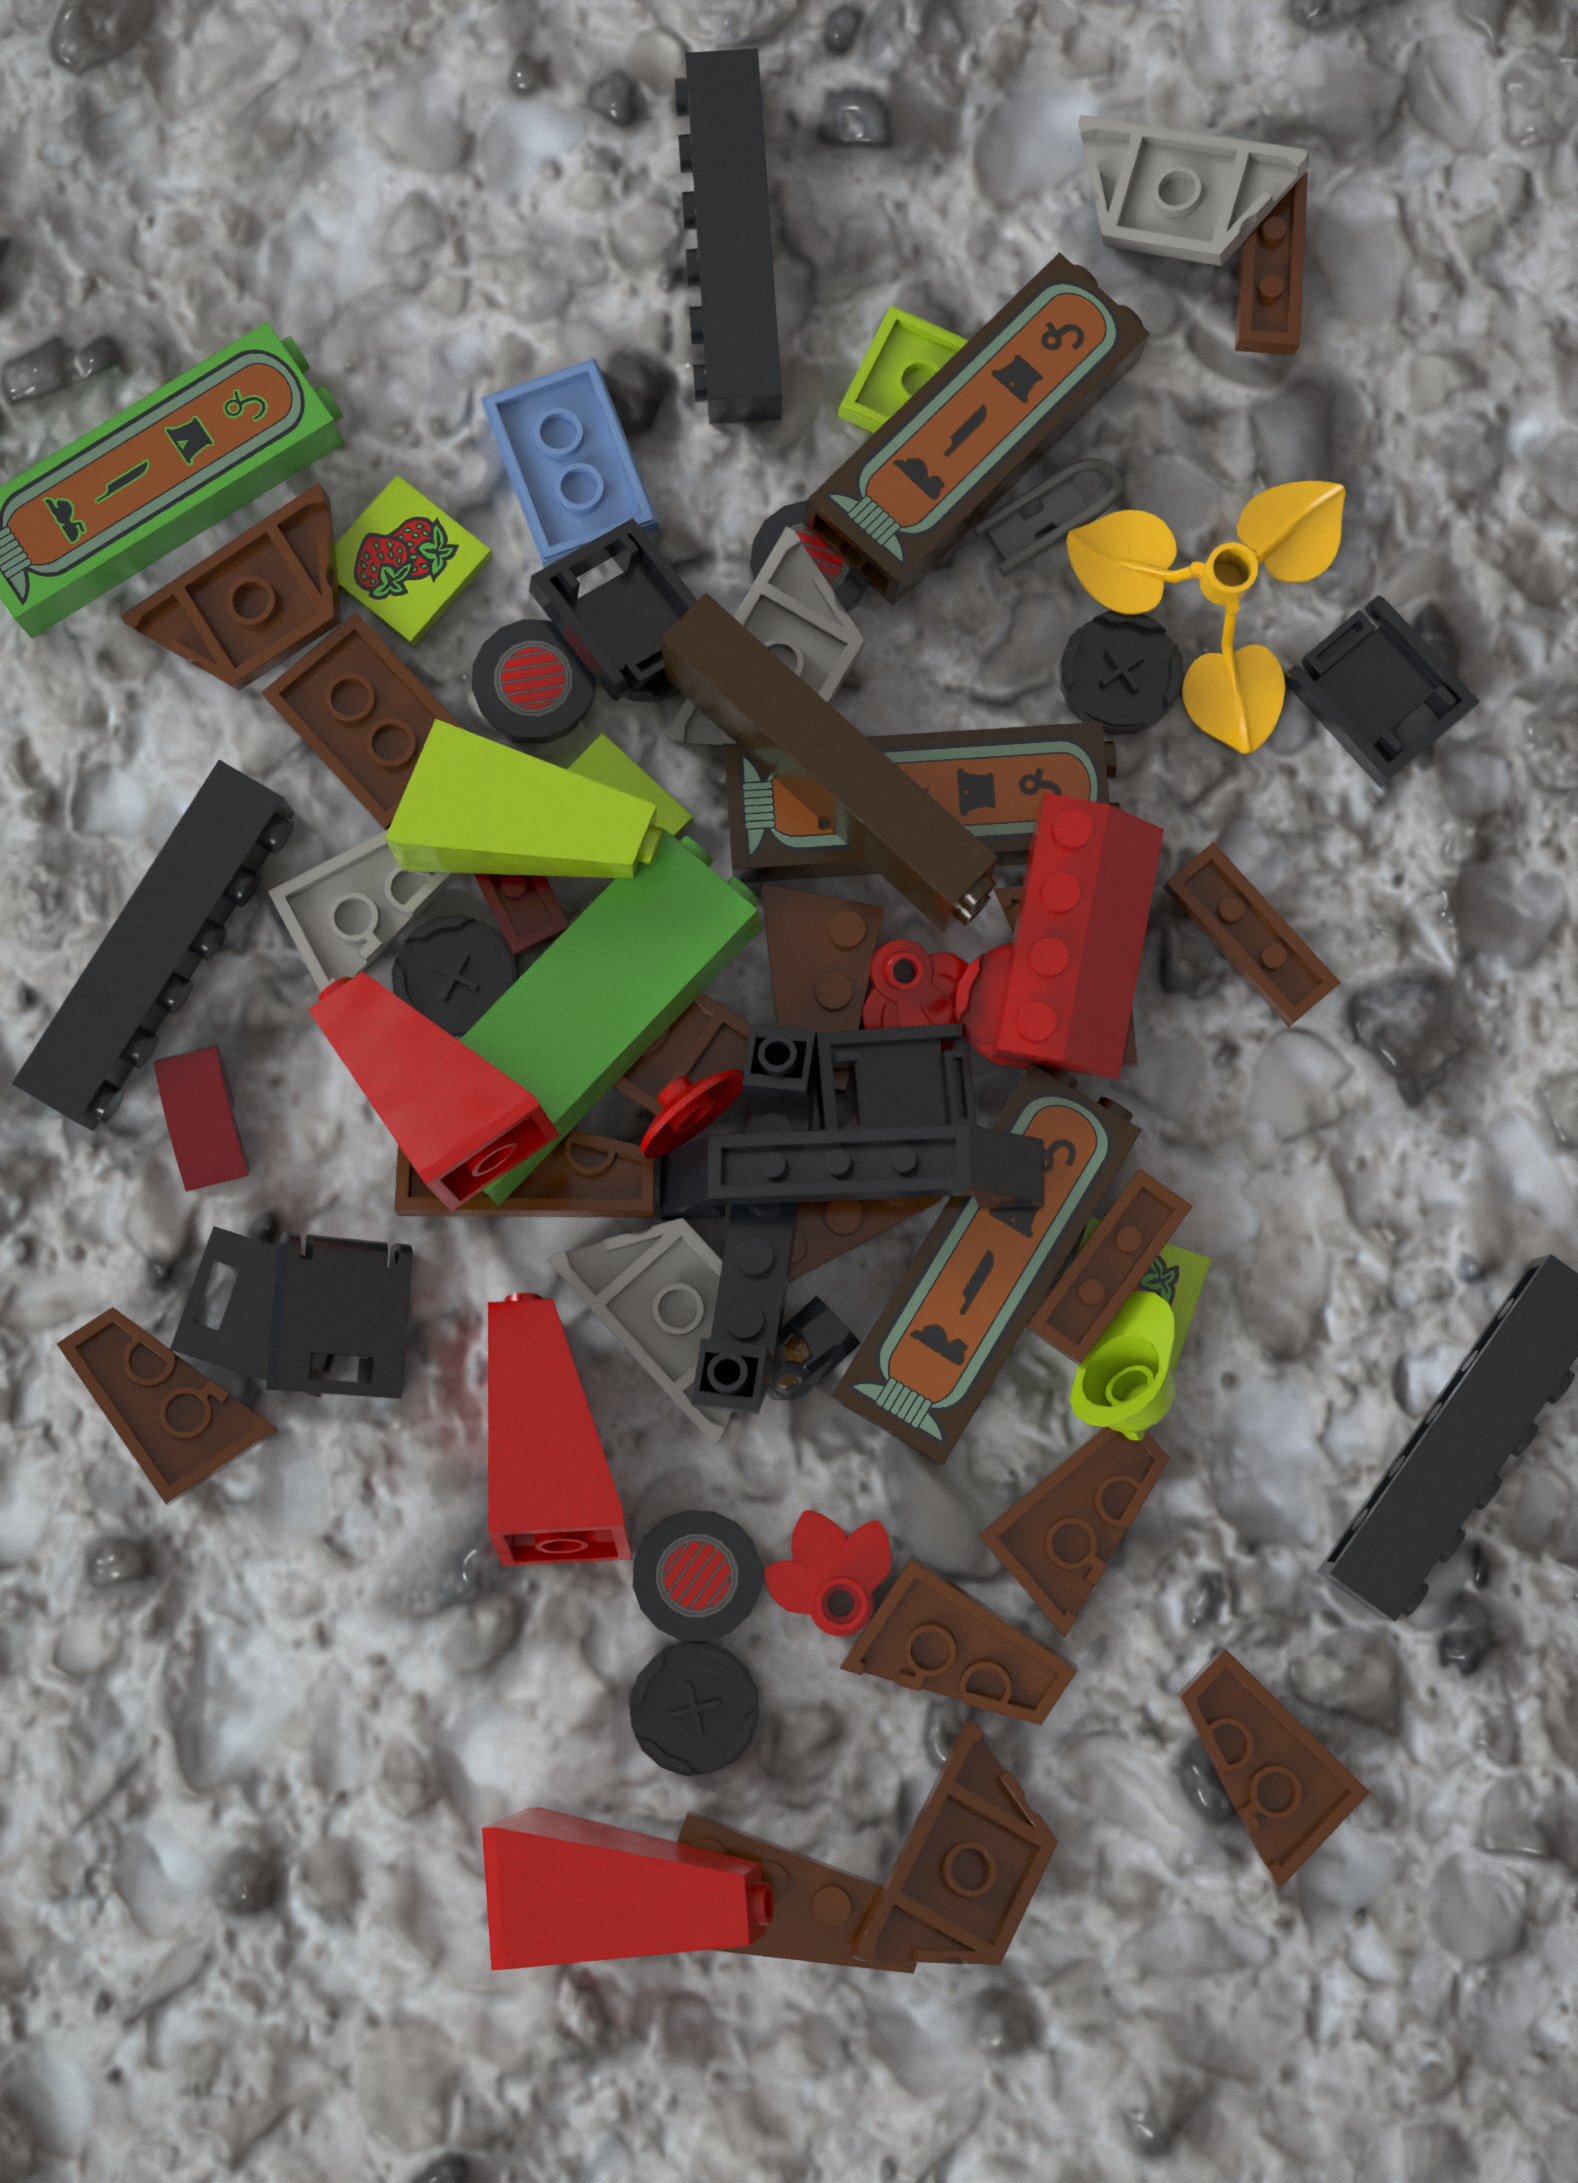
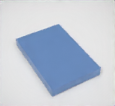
M596 358L480 398L543 568L634 518L645 534L659 530L658 519Z

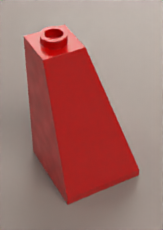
M363 971L353 978L343 977L328 985L320 993L319 1002L308 1009L422 1181L451 1212L560 1136L532 1093Z
M515 1293L506 1296L504 1301L488 1302V1533L502 1566L632 1560V1545L624 1512L554 1300L543 1299L540 1295L534 1293Z
M541 1807L526 1808L482 1828L491 1970H509L750 1946L767 1933L766 1925H770L773 1920V1892L769 1882H762L761 1863Z

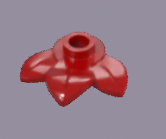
M895 939L884 943L876 950L870 962L869 974L873 988L863 1005L861 1017L864 1029L958 1023L955 1012L957 987L969 965L952 953L928 954L920 944L912 940ZM904 958L912 966V975L909 980L900 983L894 977L893 968L897 961ZM941 1042L942 1052L951 1050L954 1042Z
M812 1510L803 1511L792 1533L791 1551L793 1560L779 1561L764 1568L767 1588L779 1606L789 1612L810 1615L816 1626L823 1632L837 1637L853 1635L864 1628L870 1620L874 1605L872 1591L883 1582L890 1571L891 1553L887 1533L878 1520H873L862 1525L847 1537L844 1531L826 1516ZM838 1590L847 1591L853 1598L851 1611L843 1616L833 1614L828 1608L830 1595Z

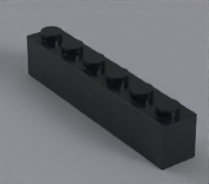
M758 48L685 53L687 77L675 78L677 117L689 116L690 134L678 135L681 173H693L694 191L682 192L684 230H697L698 248L686 249L688 287L700 286L701 306L689 307L692 345L704 344L705 364L693 365L695 403L708 402L709 424L782 420V388Z
M218 760L11 1083L12 1085L92 1131L95 1130L100 1121L105 1123L112 1118L124 1098L125 1091L121 1087L134 1066L141 1068L154 1053L159 1041V1036L155 1033L168 1013H177L187 1001L193 988V982L190 981V978L202 959L210 960L220 949L227 933V929L223 926L236 905L239 907L245 906L257 890L260 882V875L257 872L270 852L277 854L290 838L294 828V822L291 819L295 812L283 796L223 761Z
M1552 1254L1532 1259L1316 1571L1379 1618L1396 1622L1400 1614L1408 1617L1418 1608L1428 1592L1429 1585L1424 1580L1437 1561L1446 1563L1456 1553L1466 1535V1532L1460 1527L1474 1507L1481 1510L1493 1499L1502 1484V1478L1497 1473L1510 1454L1517 1457L1526 1450L1539 1429V1426L1533 1422L1547 1401L1550 1404L1556 1403L1573 1382L1575 1373L1569 1368L1578 1357V1273Z

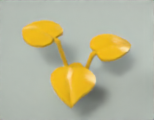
M1299 481L1267 489L1248 502L1240 514L1236 530L1242 544L1236 542L1222 544L1214 549L1206 563L1195 561L1191 566L1175 571L1168 570L1177 552L1173 533L1166 523L1156 515L1139 510L1114 512L1088 525L1070 530L1066 539L1068 555L1073 571L1087 593L1100 605L1123 615L1148 613L1155 609L1161 601L1164 589L1163 581L1177 583L1194 577L1199 579L1201 591L1209 601L1225 607L1221 642L1223 654L1207 653L1197 658L1191 664L1182 683V703L1190 720L1202 732L1241 754H1251L1267 740L1277 724L1284 702L1285 679L1278 659L1267 647L1253 644L1242 647L1234 652L1233 641L1237 613L1240 610L1239 601L1246 595L1258 574V565L1263 561L1268 573L1273 578L1291 584L1311 581L1327 570L1338 552L1341 541L1342 511L1346 490L1341 484L1324 481Z

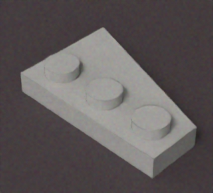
M387 829L269 890L268 893L318 989L322 992L334 981L343 977L353 978L364 971L459 873L415 872L398 867L385 839L389 830Z

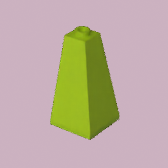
M435 719L385 839L398 867L408 871L633 879L640 862L651 865L659 848L664 829L655 825L657 821L656 804Z

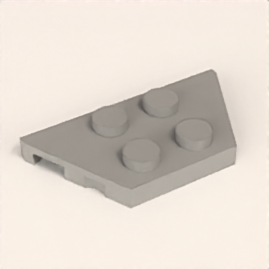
M1080 115L1078 122L1103 243L1105 247L1222 266L1304 175L1309 166V152L1306 149Z
M786 526L734 618L827 703L831 704L866 642L836 597L833 589L810 557L796 532ZM688 698L685 699L664 735L669 740L682 744L738 745Z
M684 1218L654 1225L652 1228L632 1234L626 1233L604 1239L603 1242L568 1252L566 1250L558 1252L547 1259L550 1265L715 1446L722 1439L732 1411L695 1407L691 1405L701 1338L710 1339L723 1261Z

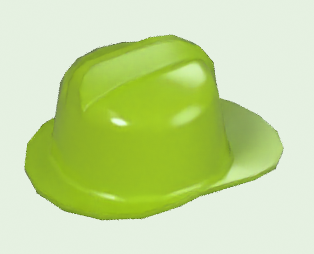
M1133 1291L1083 1362L1078 1365L1071 1389L1070 1404L1075 1416L1087 1425L1110 1427L1115 1431L1122 1432L1130 1440L1141 1441L1145 1436L1147 1428L1157 1424L1169 1413L1175 1402L1177 1383L1170 1365L1176 1338V1317L1166 1300L1154 1292Z

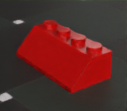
M1045 792L1036 811L991 1053L992 1057L1119 1080L1164 833L1163 828L1109 804Z

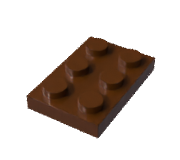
M357 612L261 692L266 701L384 831L391 826L435 719L463 729Z

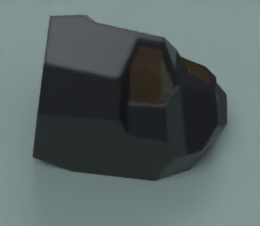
M817 1295L781 1329L777 1362L766 1392L773 1400H795L809 1393L861 1343Z

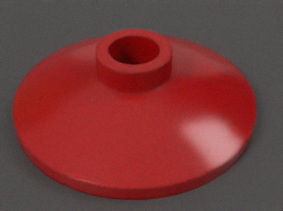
M731 1069L712 1074L695 1083L687 1075L672 1081L657 1097L658 1102L663 1108L648 1127L640 1145V1152L647 1159L657 1158L678 1148L701 1132L720 1116L743 1089L744 1073L740 1069Z

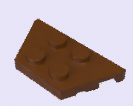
M317 483L122 614V620L132 629L240 691L341 623L329 495Z
M576 911L572 917L571 924L582 914L581 912ZM701 993L612 1088L654 1116H657L663 1108L657 1100L658 1095L667 1085L683 1075H687L695 1083L702 1078L726 1070L740 1069L744 1073L751 1024L704 993Z
M967 1721L963 1724L849 1955L858 1961L1001 1965L1057 1846L1058 1840L1040 1814L1031 1810L1025 1800V1792L1010 1770L1005 1771L983 1740V1737L986 1735L976 1723Z

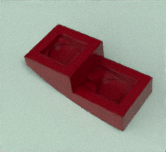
M218 1045L155 1060L154 1068L161 1102L185 1191L248 1176L251 1169L234 1116L233 1108L235 1101Z

